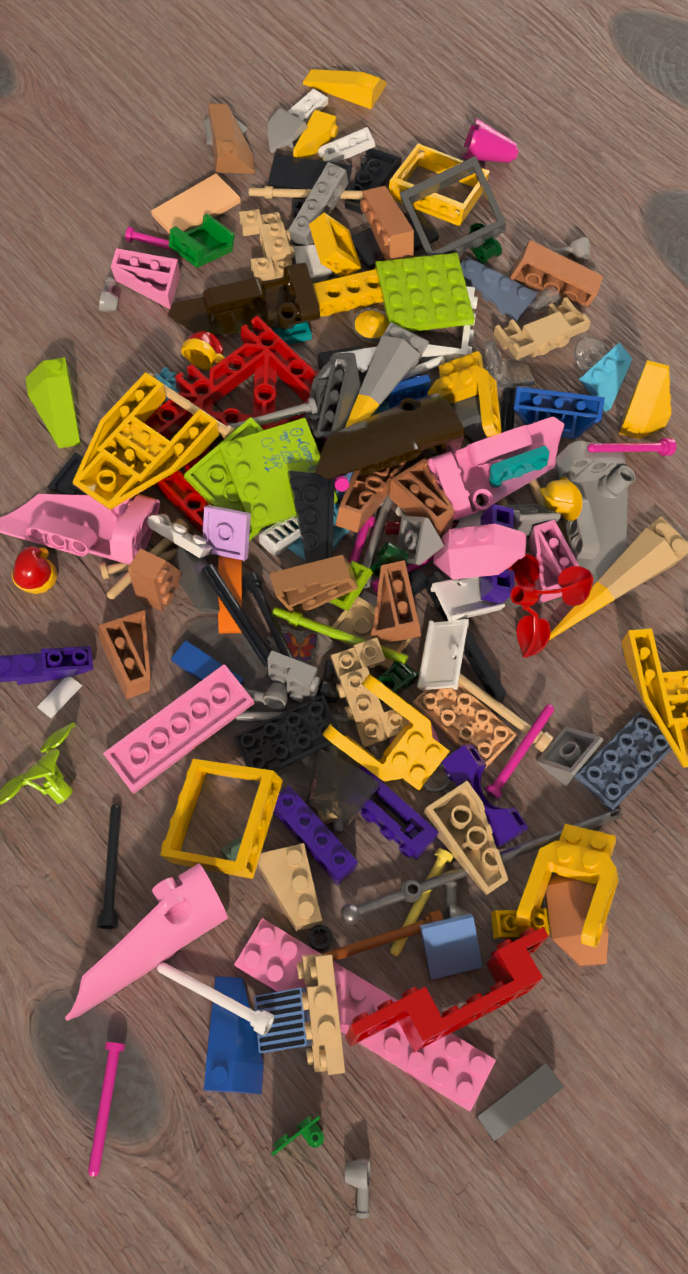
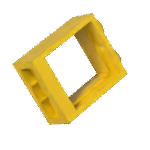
M325 212L309 224L322 265L341 277L353 275L361 269L349 229Z

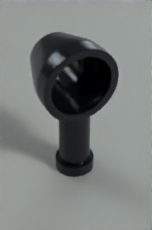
M326 660L325 670L317 697L324 695L327 703H336L339 694L336 684L332 682L334 667L331 660Z

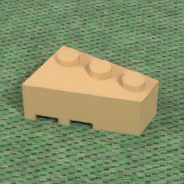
M304 843L261 853L257 868L294 930L300 932L312 929L317 925H322V917Z

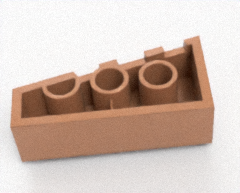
M386 186L362 191L363 200H360V207L366 215L384 259L413 258L414 230Z
M529 240L514 263L509 278L524 284L525 287L531 290L534 287L544 290V294L550 296L555 294L562 295V299L567 297L571 302L589 306L598 294L603 276Z

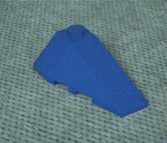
M216 976L214 987L216 991L250 1008L243 978ZM214 1002L212 1005L204 1090L206 1092L262 1094L264 1064L261 1053L258 1051V1039L254 1027L250 1025L251 1022Z

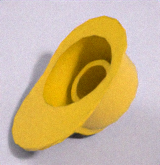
M562 477L560 480L549 482L545 488L540 489L546 508L560 513L568 521H574L579 517L582 510V495L578 487L569 481L568 478Z

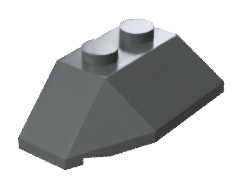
M334 353L330 357V361L323 366L313 380L309 398H314L318 413L306 412L305 418L309 428L317 438H328L329 435L344 429L360 390L354 353Z
M479 394L450 404L463 425L465 437L474 443L489 438L482 426Z

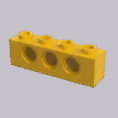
M376 269L312 284L320 309V317L383 302Z

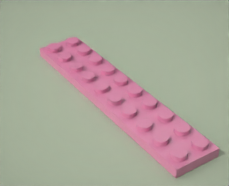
M262 918L234 966L275 992L301 987L306 988L304 979L298 978L297 962H302L301 955L321 953ZM333 961L341 1033L347 1034L349 1025L353 1023L352 1019L364 1012H367L368 1015L373 1014L378 1010L377 1006L387 1000L392 999L393 1003L398 1001ZM399 1022L359 1042L362 1046L469 1112L496 1061L452 1033L414 1053Z

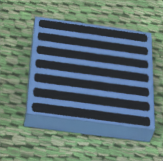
M301 987L254 996L255 1012L257 1010L261 1012L266 1010L275 1016L273 1024L265 1036L257 1033L259 1053L311 1046V1039L306 1040L304 1022H309L308 1010H303L301 993H305L306 988Z

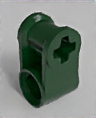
M482 223L472 224L468 235L485 227V225ZM491 237L484 240L485 242L481 246L476 248L472 246L469 249L476 256L477 260L484 264L494 256H501L502 248L497 239Z
M387 541L376 551L377 558L370 567L373 575L380 577L381 565L404 560L406 563L409 552Z
M395 662L387 671L379 676L378 680L384 685L391 687L392 691L399 695L419 678V672H414L407 664Z

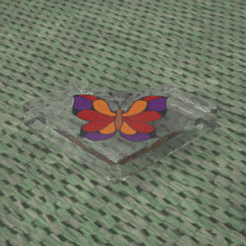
M285 624L280 627L294 659L311 665L334 646V642L327 635L313 630L298 631L291 629ZM271 634L266 638L267 642L277 653L281 654Z

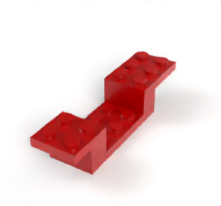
M531 927L519 934L520 938L514 942L511 939H507L497 945V950L491 953L492 957L486 964L497 984L493 985L490 991L483 997L481 993H478L467 999V1003L461 1006L460 1009L455 1005L442 1013L443 1016H441L427 988L424 987L417 990L416 987H413L401 994L402 998L393 1003L392 999L377 1006L378 1010L373 1014L368 1015L367 1012L356 1016L352 1019L353 1023L349 1025L345 1036L349 1046L351 1047L399 1022L415 1053L529 993L543 979L530 954L535 952L549 935L544 927L536 931Z

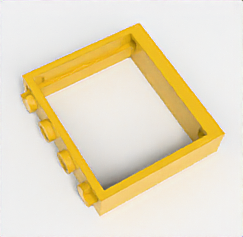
M417 144L391 178L388 191L396 202L403 204L400 192L415 186L406 181L417 166L439 174L464 161ZM481 168L488 181L490 171ZM474 173L459 181L474 187L464 203L433 193L413 203L412 206L414 209L461 226L483 193V190Z
M193 759L187 770L183 789L179 793L174 815L170 819V827L166 839L162 843L160 856L173 864L194 867L200 863L204 870L253 879L283 780L273 770ZM206 773L260 782L236 861L181 851Z

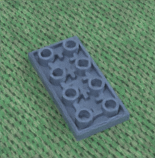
M639 710L574 778L611 811L620 804L672 749L660 728Z

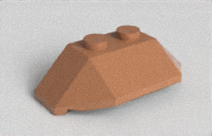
M554 873L545 892L552 941L570 956L578 966L607 964L609 933L607 920L600 942L596 948L581 943L583 926L597 884L583 882Z

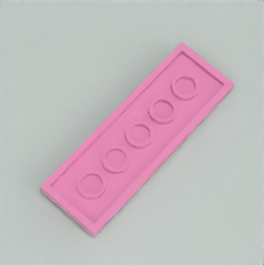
M224 664L103 754L134 794L255 704L254 700Z

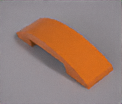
M218 555V573L242 608V560ZM218 597L220 610L218 612L219 633H242Z

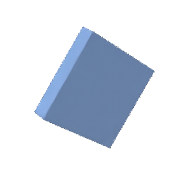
M472 914L420 925L427 968L431 980L482 968Z

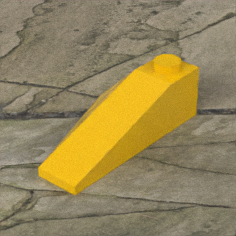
M311 69L303 84L372 109L386 87L387 82L365 72Z
M646 361L624 411L619 434L626 435L629 438L642 439L665 428L672 414L669 365Z

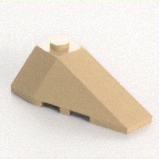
M466 781L426 807L422 816L439 832L438 839L480 889L488 895L507 882L508 877L499 850L496 848L492 836L493 832L484 812L483 802L469 782Z

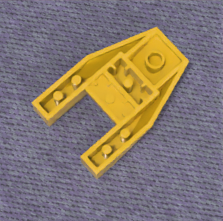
M145 372L100 420L75 475L73 484L111 510L173 474L206 451L219 436L218 421L199 409L171 441L160 435L144 422L165 401L164 385Z
M652 628L628 630L621 642L626 665L642 700L683 768L688 767V671L662 673Z

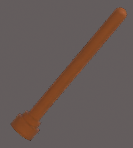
M439 910L429 912L423 921L323 954H332L333 961L421 933L420 925L441 921L443 917Z

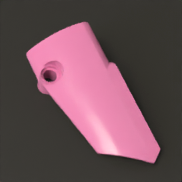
M200 863L179 875L176 881L173 877L161 881L152 889L159 903L114 948L82 976L76 1001L72 1010L65 1017L66 1021L84 1014L156 968L159 963L172 958L176 951L228 919L220 898Z

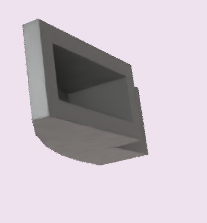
M179 547L172 559L182 573L178 580L179 584L200 612L218 614L220 611L218 595L202 572V569L208 565L205 557L199 558L184 548Z
M547 1063L541 1064L476 1117L492 1140L495 1141L549 1100L564 1086Z

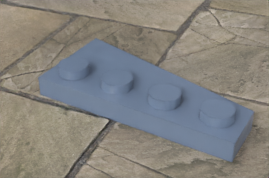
M468 256L460 264L465 283L469 287H475V290L483 294L482 298L487 302L491 301L497 306V310L503 315L507 314L516 323L520 321L536 299L537 292Z

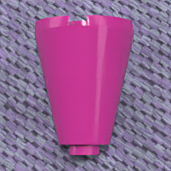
M474 119L476 125L471 124L464 144L467 152L462 153L463 159L468 160L476 156L478 161L510 163L516 159L519 148H516L517 143L482 120Z

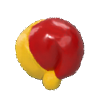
M206 331L193 333L181 346V354L184 358L202 370H210L215 364L225 359L221 342L213 334Z
M27 547L18 554L15 560V566L12 570L13 582L18 588L27 593H44L52 588L56 582L57 570L55 565L47 559L49 552L45 547Z

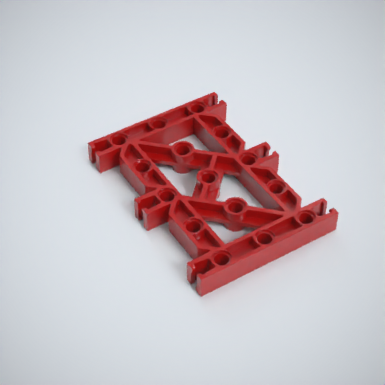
M258 316L251 320L252 332L246 324L241 327V341L245 344L212 367L209 379L193 364L187 367L186 380L182 378L184 377L182 372L175 376L176 389L179 391V395L226 426L230 422L238 423L248 420L250 417L256 418L275 412L277 376L304 401L302 404L308 403L313 380L317 375ZM255 373L253 414H243L234 408L226 409L224 412L212 411L214 403ZM169 399L157 408L144 423L168 439L179 431L192 418L193 414ZM306 413L282 419L275 425V422L260 427L263 430H267L305 418ZM210 446L206 451L186 464L185 473L210 452ZM177 470L154 484L165 498L203 536V520L201 518L204 516V507L210 504L188 483L184 475ZM198 505L199 507L197 509H192L189 506Z

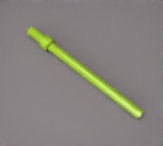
M275 607L273 610L274 616L289 621V624L293 626H303L353 646L368 641L303 617V614L297 611L290 612L279 607ZM381 646L385 658L404 665L406 664L408 655Z

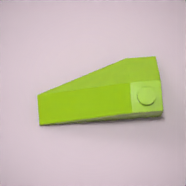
M63 357L44 360L26 377L28 397L58 448L81 445L70 372L66 359Z

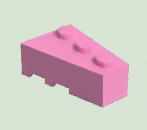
M116 248L111 264L115 281L170 309L181 275L178 260Z
M555 520L533 527L529 537L530 554L535 556L540 563L539 578L534 581L536 584L535 589L561 588L558 583L559 574L565 568L579 566ZM562 592L539 594L537 603L539 605L561 597Z

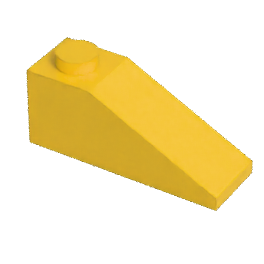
M314 110L307 123V128L301 134L293 149V157L309 159L318 153V149L321 146L330 143L332 138H336L338 133L336 116Z

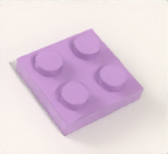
M212 505L205 506L203 538L207 541L206 544L213 547L210 554L243 561L248 559L251 513Z

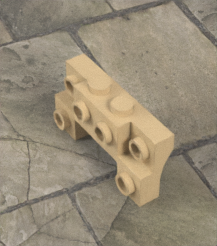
M259 209L239 212L243 236L259 234L264 257L250 259L254 278L260 279L261 282L282 278L284 267L293 265L291 258H294V249L292 245L289 246V230H285L279 212L260 215Z
M566 297L563 298L562 305L555 307L553 303L549 304L547 310L549 316L524 325L522 331L514 319L509 322V326L504 329L500 325L495 326L493 335L504 350L509 349L516 360L527 355H531L534 358L538 355H545L555 348L564 347L569 343L571 337L587 331L591 322Z
M378 638L356 644L354 648L331 655L330 659L339 684H336L340 698L344 697L347 707H344L347 719L348 721L353 720L362 747L366 749L396 737L402 728L409 723L408 720L394 709L384 712L379 698L361 684L367 675L370 674L369 668L384 664L386 661Z
M332 954L301 955L302 962H297L298 978L304 979L306 992L301 993L303 1010H308L309 1022H304L306 1040L311 1039V1047L306 1048L307 1064L313 1065L314 1072L326 1071L328 1075L345 1073Z

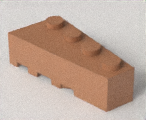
M407 462L369 475H360L358 470L354 471L349 488L346 490L339 506L335 526L358 533L389 496L391 479L405 471Z

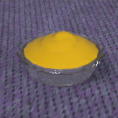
M367 308L355 314L351 327L362 341L376 343L380 342L389 325L384 311H379L377 308Z

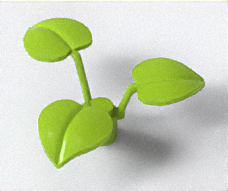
M74 722L53 732L40 747V752H46V754L36 764L31 766L25 774L12 778L0 789V805L10 800L24 785H30L39 790L43 795L48 794L57 804L64 802L72 794L73 789L63 780L64 776L56 764L60 751L54 748L65 740L73 727H76ZM41 777H45V778H46V779L42 782V784L44 785V787H42V786H40V785L34 783L33 781H31V780H33V779H37V778H41Z

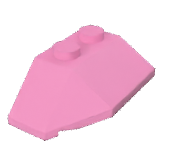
M498 524L449 529L440 538L444 547L434 554L433 564L451 579L499 575L518 559H522L525 556L526 534Z

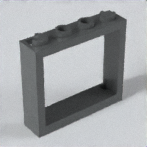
M476 156L400 192L403 206L426 256L458 253V256L465 253L466 249L472 246L474 248L479 247L485 242L484 240L491 237L493 239L497 238L498 235L506 230L504 217ZM475 173L496 222L436 251H432L412 204Z

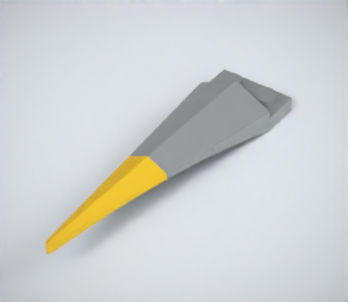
M390 322L380 339L345 428L372 416L389 394L419 362L429 341Z

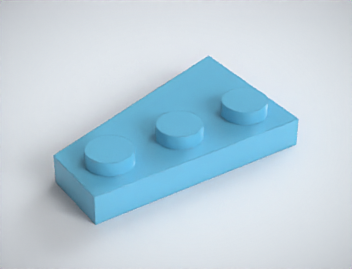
M620 342L579 378L592 396L605 397L603 406L605 412L611 409L632 361L631 356Z

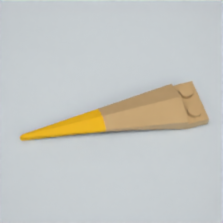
M662 516L659 517L648 528H645L594 584L587 600L579 606H574L554 628L549 640L625 593L676 565L688 555V542Z

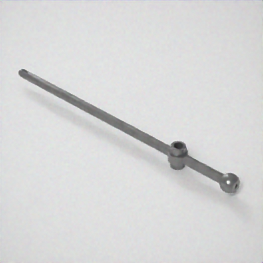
M614 809L576 823L573 826L592 829L622 817V814L611 817V814L620 811V809ZM563 829L499 852L502 862L542 848L554 841H559ZM459 867L419 883L415 880H408L404 882L400 890L358 906L354 904L344 905L340 910L342 919L345 924L353 925L359 921L362 915L402 900L413 903L420 898L423 892L463 878L469 874L463 867ZM408 889H412L414 894L409 893Z

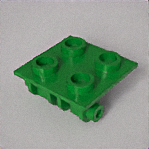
M309 1115L296 1126L299 1132L291 1138L288 1134H285L273 1144L276 1150L271 1155H276L301 1134L310 1147L317 1148L321 1146L324 1141V1135L316 1124L320 1117L318 1116L313 1119Z

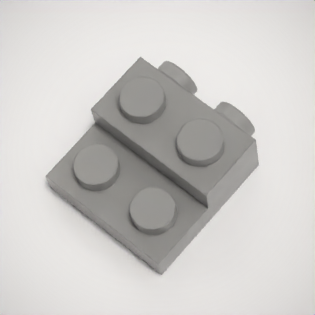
M271 650L268 656L269 678L275 683L287 684V694L295 701L308 702L316 698L320 688L318 687L320 678L317 677V668Z

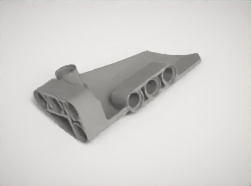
M576 441L569 444L555 458V467L558 479L560 480L562 477L568 478L569 481L578 487L582 495V510L579 517L574 521H568L565 518L563 520L571 551L579 566L587 568L593 574V587L627 549L628 486L635 481L636 475L627 466L624 452L591 453L587 450V447L593 442Z

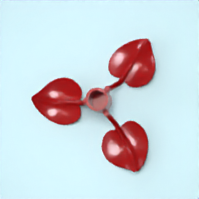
M525 554L522 559H518L508 568L510 571H514V587L510 593L511 601L516 605H523L522 609L527 610L533 615L524 616L517 625V640L522 651V657L527 658L536 655L545 648L550 639L551 628L548 620L538 619V613L530 608V606L538 601L539 594L562 592V599L567 605L579 606L587 600L592 589L594 578L590 570L581 566L565 568L558 576V583L561 588L537 590L533 587L536 586L534 581L539 578L540 563L535 556Z

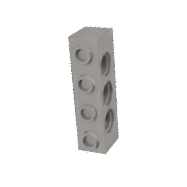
M330 162L327 163L289 228V234L293 243L299 246L313 245L314 241L309 224L324 212L330 216L348 185L345 169Z

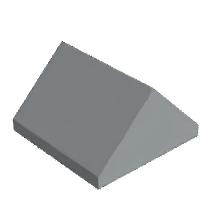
M539 504L499 505L514 509V530L524 532L526 536L531 535L534 526L551 520L557 522L561 515Z
M402 516L397 546L409 552L406 563L421 565L444 547V544L429 518Z
M565 726L536 761L563 785L567 786L603 742V739L600 736Z

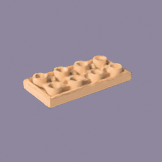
M214 174L151 210V213L155 220L169 234L170 229L175 226L183 232H187L202 225L203 215L208 214L215 218L241 202L240 197L217 174Z
M460 684L457 690L453 688L424 690L412 702V706L425 715L458 748L464 744H473L487 765L485 769L517 737V734Z

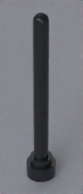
M251 572L246 574L242 578V583L247 591L253 593L281 654L294 659L261 590L262 579L259 573Z
M114 804L110 808L103 910H100V915H97L96 927L100 929L118 928L119 916L116 915V910H114L121 812L118 804Z

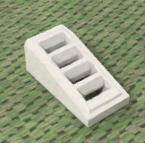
M297 517L278 522L259 535V543L275 558L301 536L299 528L296 530L290 524L293 521L298 525ZM287 527L292 533L289 534L284 528ZM281 532L285 538H282L278 533ZM275 537L279 542L276 543L272 538Z

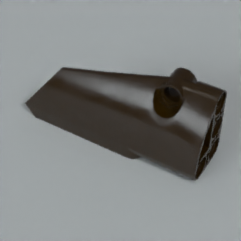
M305 262L284 267L283 277L280 279L261 282L260 279L254 278L208 288L203 292V297L173 303L168 316L194 333L206 331L216 336L241 333V327L245 324L252 331L251 320L256 316L271 329H291L296 324L319 320L320 309Z
M434 393L416 400L406 398L398 406L329 435L315 473L328 480L357 470L360 475H369L413 460L421 454L422 450L434 446L439 455L449 451L453 452L461 448L464 439V428L453 407L441 395Z

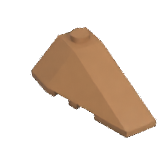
M208 104L215 173L254 174L253 154L228 104Z

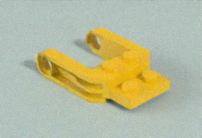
M476 351L439 365L440 378L436 379L431 386L428 395L437 393L450 404L479 394L483 430L487 437L499 435L501 433L497 382L487 370L483 369L480 352Z
M368 674L361 684L410 722L398 733L380 760L347 735H342L331 724L323 732V736L381 780L390 781L403 778L417 790H420L449 753V750L432 737L431 721L371 674Z
M565 824L559 841H554L538 851L517 910L516 924L525 928H531L535 913L539 912L552 872L564 877L597 884L581 936L582 944L596 948L600 942L619 882L617 868L611 860L616 836Z

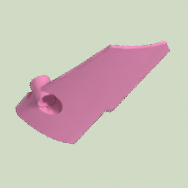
M550 417L477 441L460 450L449 451L426 460L431 474H434L436 477V483L440 490L443 489L454 509L453 521L488 509L492 504L553 469L556 464L555 458L557 457L559 442L565 424L555 417ZM545 445L550 451L548 465L543 469L534 470L519 478L504 481L498 488L490 486V468L494 463ZM477 495H481L483 497V506H479L477 504Z
M37 494L17 510L0 517V533L78 556H86L90 553L130 565L140 548L146 550L153 530L148 526L147 520L152 515H158L160 501L159 499L138 494L109 510L89 495Z

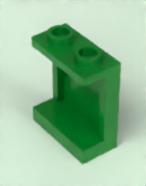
M205 214L203 215L202 225L192 230L183 232L177 226L171 228L169 247L196 268H199L232 252L235 235L213 217Z

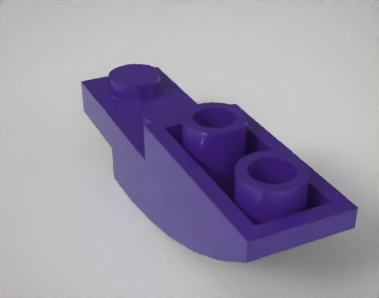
M91 646L41 649V653L0 656V682L17 681V685L58 680L93 670Z

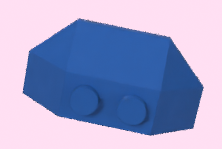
M517 386L513 409L524 425L555 417L565 424L561 437L575 439L602 419L605 397Z

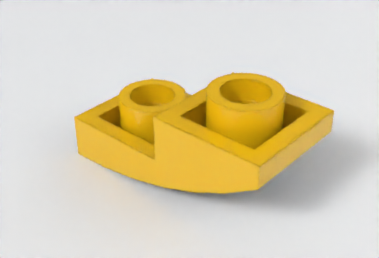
M540 908L539 912L535 913L530 927H533L535 931L544 927L547 934L550 935L546 908ZM495 910L491 912L494 939L520 938L519 934L529 929L516 924L517 910Z

